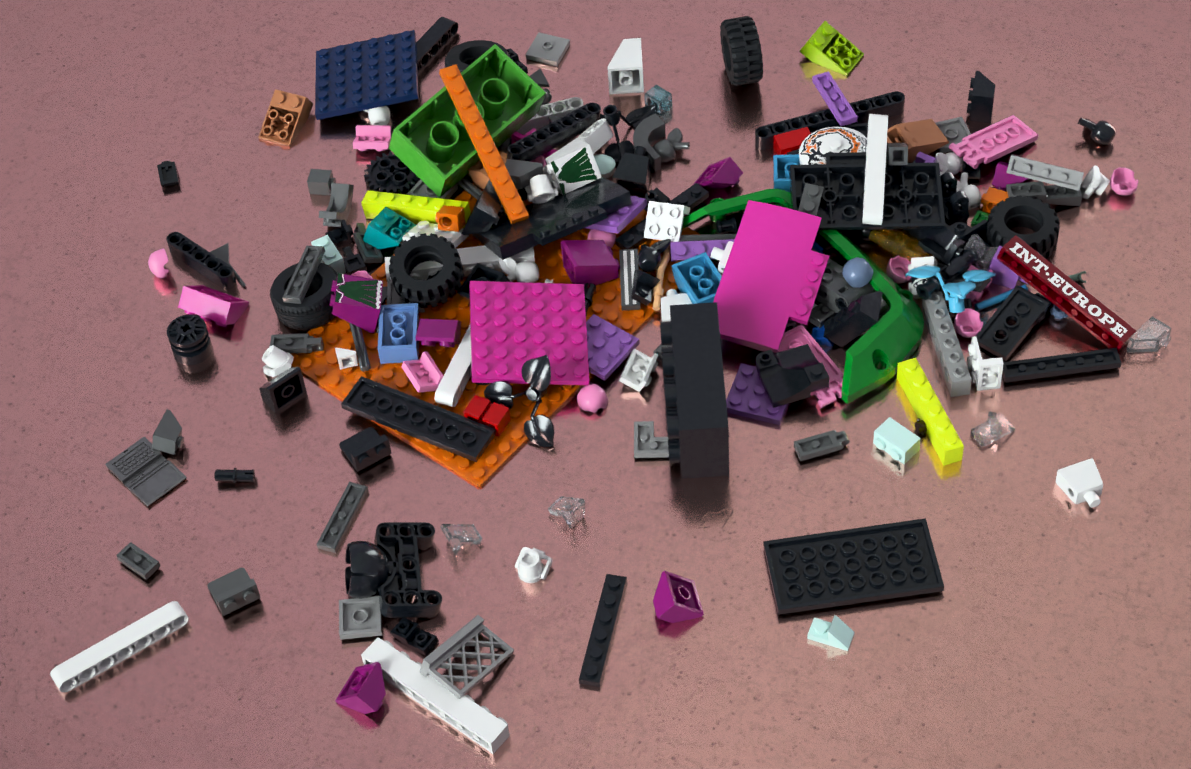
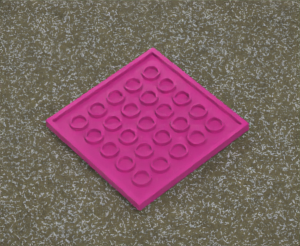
M470 281L472 383L505 381L510 384H528L522 377L521 370L523 364L530 359L547 355L551 367V385H589L584 284Z

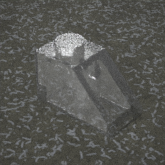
M1152 316L1129 338L1127 352H1157L1162 346L1166 347L1171 340V327Z

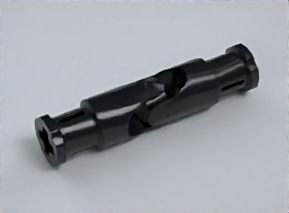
M967 248L964 254L952 259L948 266L940 268L939 273L944 284L952 282L956 276L964 273L968 266L978 262V254L974 249ZM936 276L927 278V282L916 287L917 295L924 300H928L931 294L942 289Z

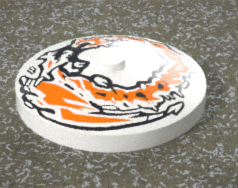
M827 127L817 130L806 137L800 146V165L825 164L826 153L866 152L867 138L860 132L846 127Z

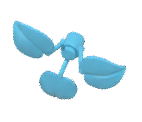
M931 265L913 268L905 274V277H938L945 298L949 300V311L951 313L965 311L964 299L969 292L976 288V284L971 281L979 282L996 276V273L985 270H971L962 275L965 281L944 284L939 273L940 268Z

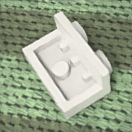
M633 349L619 381L640 392L644 386L647 387L652 379L650 373H653L658 365V362H656L658 354L654 353L652 357H649Z

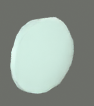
M605 154L594 155L601 177H611L615 172V160Z

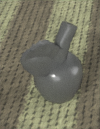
M679 128L673 129L668 134L667 139L661 140L653 146V149L661 156V163L673 160L676 156L675 150L690 149L689 142H682L683 135Z

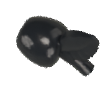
M1080 118L1078 121L1079 125L1091 130V139L1098 144L1109 145L1116 135L1113 126L1102 120L1095 123L1084 118Z
M671 240L658 241L651 245V247L643 244L637 256L639 267L648 273L658 269L661 262L660 254L668 248Z

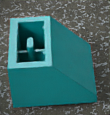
M385 207L368 224L363 241L376 249L398 246L403 241L402 237L416 224Z

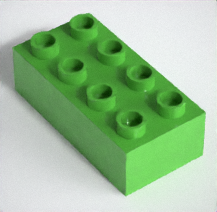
M496 44L461 72L497 148L539 112L546 92ZM445 86L393 129L389 149L439 198L469 173L468 169L480 160Z

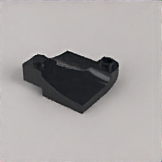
M808 344L778 353L768 350L756 356V369L773 408L809 398L810 392L829 387V375L823 363H819Z

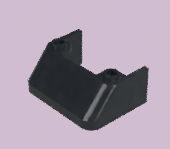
M985 219L972 228L966 223L957 222L951 226L945 223V228L900 230L917 245L924 238H929L945 250H948L951 242L960 238L965 242L962 248L964 249L979 238L986 241L988 221Z

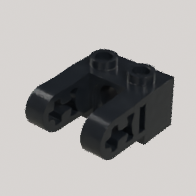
M944 173L940 178L945 223L949 226L957 222L967 224L969 218V199L965 192H956L957 180L953 173Z

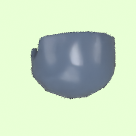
M855 257L849 260L842 269L844 279L853 288L865 286L873 276V269L864 258Z

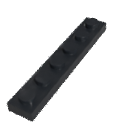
M695 183L668 203L690 207L691 210L709 198V192L698 183ZM646 218L616 238L615 244L622 250L636 249L649 240L644 238Z
M1117 348L1003 362L1002 375L1005 382L1120 368L1122 362Z
M606 574L579 676V684L596 687L601 685L627 584V577Z

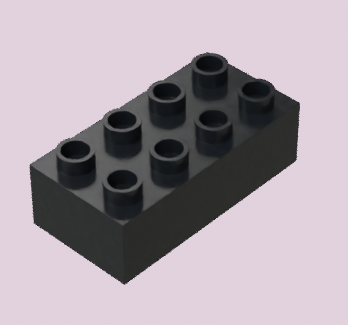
M717 302L670 305V321L660 322L661 345H672L661 347L663 375L672 376L663 377L666 407H673L666 408L669 463H680L681 479L729 476V427Z

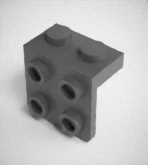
M239 568L207 585L223 616L261 598L257 584L254 579H250L245 568Z

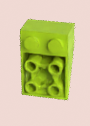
M826 21L822 23L799 51L812 63L845 76L849 74L864 55L861 50Z

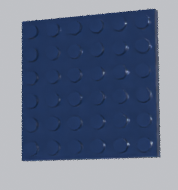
M415 30L316 51L315 116L317 120L419 99Z

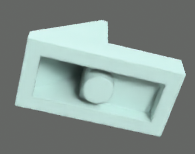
M834 615L832 623L814 617L807 639L848 651L855 632L836 615Z

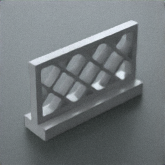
M1011 155L1006 172L1077 191L1080 190L1084 172L1016 155Z
M477 615L424 658L420 673L425 677L431 675L460 699L513 654L514 649L484 626V619ZM483 633L489 638V641H478V636ZM465 646H475L476 653L465 652ZM479 647H490V653H480ZM494 648H501L505 653L494 654ZM462 657V664L451 663V658ZM466 658H476L477 665L466 664ZM480 659H491V665H481ZM439 668L448 669L449 675H441L436 670ZM452 669L463 670V676L452 675ZM467 670H478V676H467ZM453 681L464 682V688L459 690L453 685Z

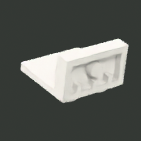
M649 201L644 238L656 240L670 239L671 242H680L684 214L689 215L690 207Z
M972 337V342L968 345L970 357H967V366L972 369V383H975L977 391L999 389L1002 380L1003 359L989 358L982 360L977 337Z

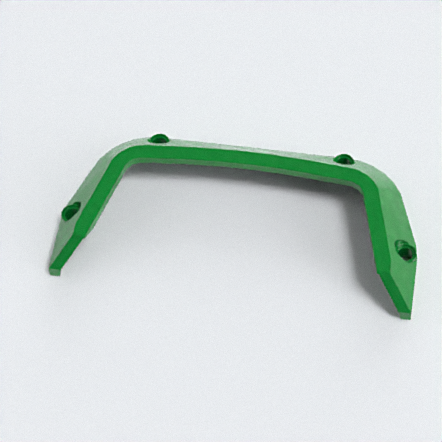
M766 189L725 200L715 198L711 200L710 204L684 217L682 231L684 228L708 216L713 222H716L717 219L720 221L725 220L727 213L746 209L748 200L762 203L778 202L792 209L791 193L781 189ZM818 230V233L848 261L859 257L864 258L873 269V276L869 283L876 291L883 292L882 298L890 307V310L846 351L842 400L848 404L883 385L895 376L898 363L908 360L919 347L923 336L924 319L918 304L913 300V294L908 290H903L841 230Z

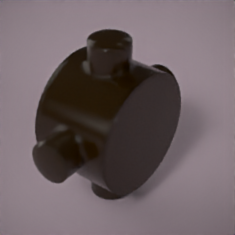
M918 418L916 419L917 422H915V429L918 434L925 435L927 431L926 424Z

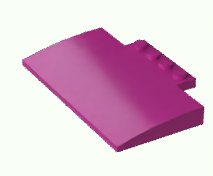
M748 200L713 301L717 302L721 339L762 352L772 350V352L778 353L788 320L807 325L829 259L828 255L812 251L821 223V217L781 206Z

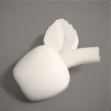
M387 106L363 110L368 113L369 121L372 125H387L390 121V110Z
M954 152L936 154L935 163H939L940 176L947 172L956 175L962 169L963 158H960Z
M961 173V179L957 181L956 192H965L969 199L968 210H971L980 205L981 194L977 186L968 185V173Z
M512 257L504 260L499 258L500 268L508 275L507 278L511 282L517 279L518 282L534 283L539 279V268L536 263L523 261L517 264Z

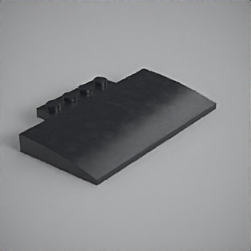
M866 152L826 153L825 164L790 165L789 177L793 210L798 211L805 183L824 187L817 216L822 218L818 230L945 228L939 163L888 165L886 162L882 225L862 224Z
M601 177L567 194L562 195L558 192V196H555L549 202L541 204L532 203L525 206L529 214L528 219L511 224L506 214L501 216L496 226L492 225L489 231L471 235L504 260L539 244L544 246L608 218V214L618 211L625 206L632 205L630 192L613 181Z

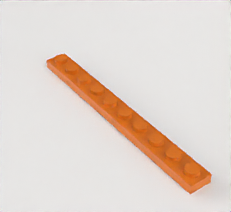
M457 65L440 69L439 74L511 224L528 219L529 214Z

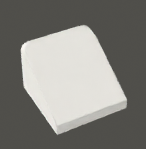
M335 348L340 370L359 365L356 351Z

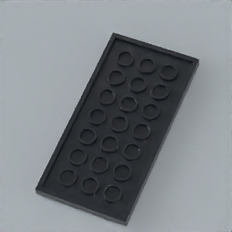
M926 518L763 541L778 615L944 591V583Z

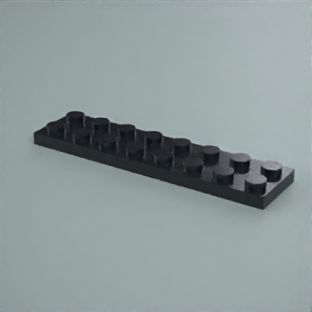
M362 376L341 403L342 409L474 462L479 460L496 435L494 428Z

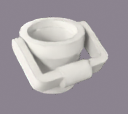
M1093 166L1081 182L1082 198L1088 199L1092 193L1100 196L1108 186L1110 180L1100 172L1098 166Z
M540 174L530 179L531 194H527L529 202L533 201L536 204L546 203L554 199L555 196H558L557 189H552L547 175Z
M274 345L270 346L262 357V361L266 364L263 367L264 374L271 377L279 376V374L291 368L294 356Z
M524 547L520 552L515 568L518 569V576L522 581L536 583L541 579L545 580L553 559L539 549ZM543 559L548 560L545 565V568L543 563L541 562V560Z

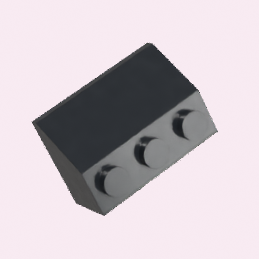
M490 179L475 203L461 234L469 235L487 232L492 225L496 226L504 208Z
M877 291L863 295L856 301H852L845 309H841L834 317L829 318L824 324V337L843 347L876 324L879 318L883 292Z

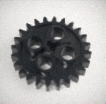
M391 151L389 155L382 153L383 157L381 158L376 156V161L370 160L371 165H366L367 169L364 170L366 187H369V191L404 194V192L408 193L420 180Z

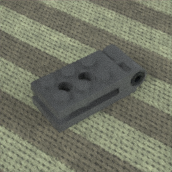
M829 258L815 299L816 301L838 313L841 309L849 306L852 301H856L863 295L873 293V288L869 282L861 288L851 287L843 277V266Z

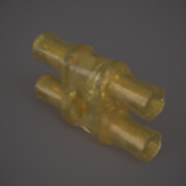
M875 229L869 236L870 241L881 245L885 251H890L894 255H899L910 261L911 258L930 257L931 255L924 252L918 246L917 239H912L901 231L895 232L891 229H880L877 231Z

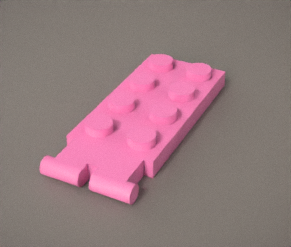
M1012 115L962 138V142L958 144L951 143L949 149L960 158L963 157V160L968 165L976 169L980 163L984 162L987 164L1036 141L1038 134L1016 116Z
M801 324L784 333L778 352L806 344L809 345L815 358L819 363H823L829 375V387L810 392L811 396L815 394L819 399L818 404L822 408L836 401L835 395L842 398L844 374Z

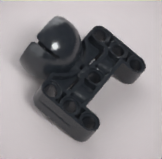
M426 522L380 523L376 528L374 544L367 541L348 543L345 562L351 564V566L345 568V585L348 596L362 599L371 597L379 592L380 612L383 616L389 618L437 616L440 612L442 595L435 590H422L418 549H428L432 546L435 534L434 526Z

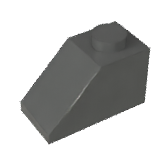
M506 160L505 166L516 189H523L529 186L532 177L543 174V163Z
M167 409L153 434L152 449L175 455L177 449L182 447L184 437H182V427L171 410Z

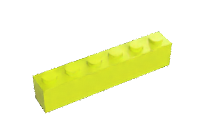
M367 190L361 202L366 219H374L385 207L414 224H418L420 221L438 224L436 223L435 216L443 205L464 207L465 223L471 214L468 201Z
M916 358L899 362L897 366V379L917 417L925 422L926 434L943 466L961 461L964 445Z

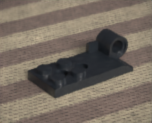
M1017 285L976 335L978 345L1007 361L1035 324H1040L1044 318L1051 314L1050 310L1054 304L1040 293L1033 294ZM1014 320L1017 323L1011 326L1007 324V321ZM997 334H1004L1006 337L998 339L995 336Z

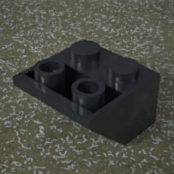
M976 71L975 78L971 77L970 88H973V90H969L968 101H971L967 106V113L970 114L969 121L991 123L995 84L980 71Z

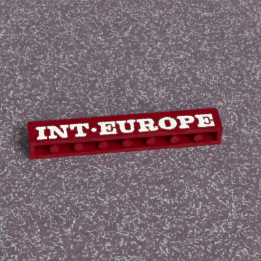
M1017 235L1002 247L997 256L999 261L1108 348H1117L1119 353L1130 342L1136 333L1133 327Z

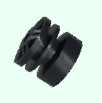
M192 314L182 315L169 324L167 327V337L173 355L179 363L196 365L205 361L210 356L212 343L208 335L207 326L202 318Z

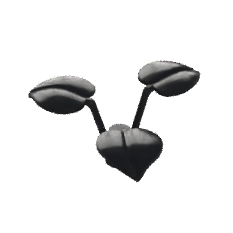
M655 104L630 112L626 118L621 114V111L617 110L615 105H608L603 109L604 115L600 114V119L605 118L608 124L613 126L617 143L607 146L605 155L612 157L615 163H619L624 153L634 154V146L630 141L620 142L616 125L621 118L628 126L633 125L636 129L640 122L655 114Z
M544 355L530 359L522 366V377L526 383L531 384L527 390L512 395L513 389L509 383L497 381L486 387L484 396L492 404L493 402L503 404L509 410L514 405L512 398L527 395L529 400L536 401L530 416L531 420L524 423V432L532 443L541 447L554 446L555 433L552 421L545 415H537L535 417L539 404L542 403L541 398L547 394V388L551 381L550 362L548 356Z

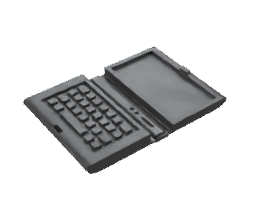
M142 437L105 464L147 507L187 478L174 464L162 456L159 450L152 449V443L146 437Z

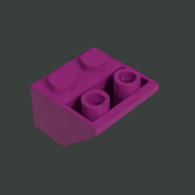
M420 319L416 341L421 342V345L436 347V343H440V346L454 348L455 344H460L461 321Z

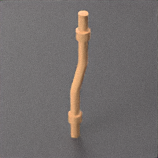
M670 244L663 252V258L656 273V278L660 279V281L652 291V297L654 298L652 309L655 311L660 310L661 298L664 294V289L662 288L663 277L671 256Z

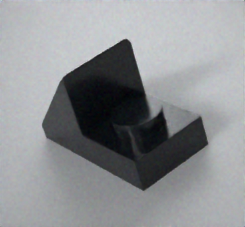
M635 270L631 298L648 306L652 298V289L660 279L644 271Z

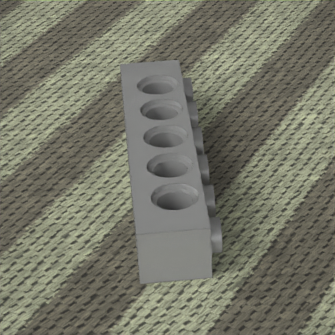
M935 292L931 294L928 300L922 299V312L950 397L970 394L972 379L942 292Z

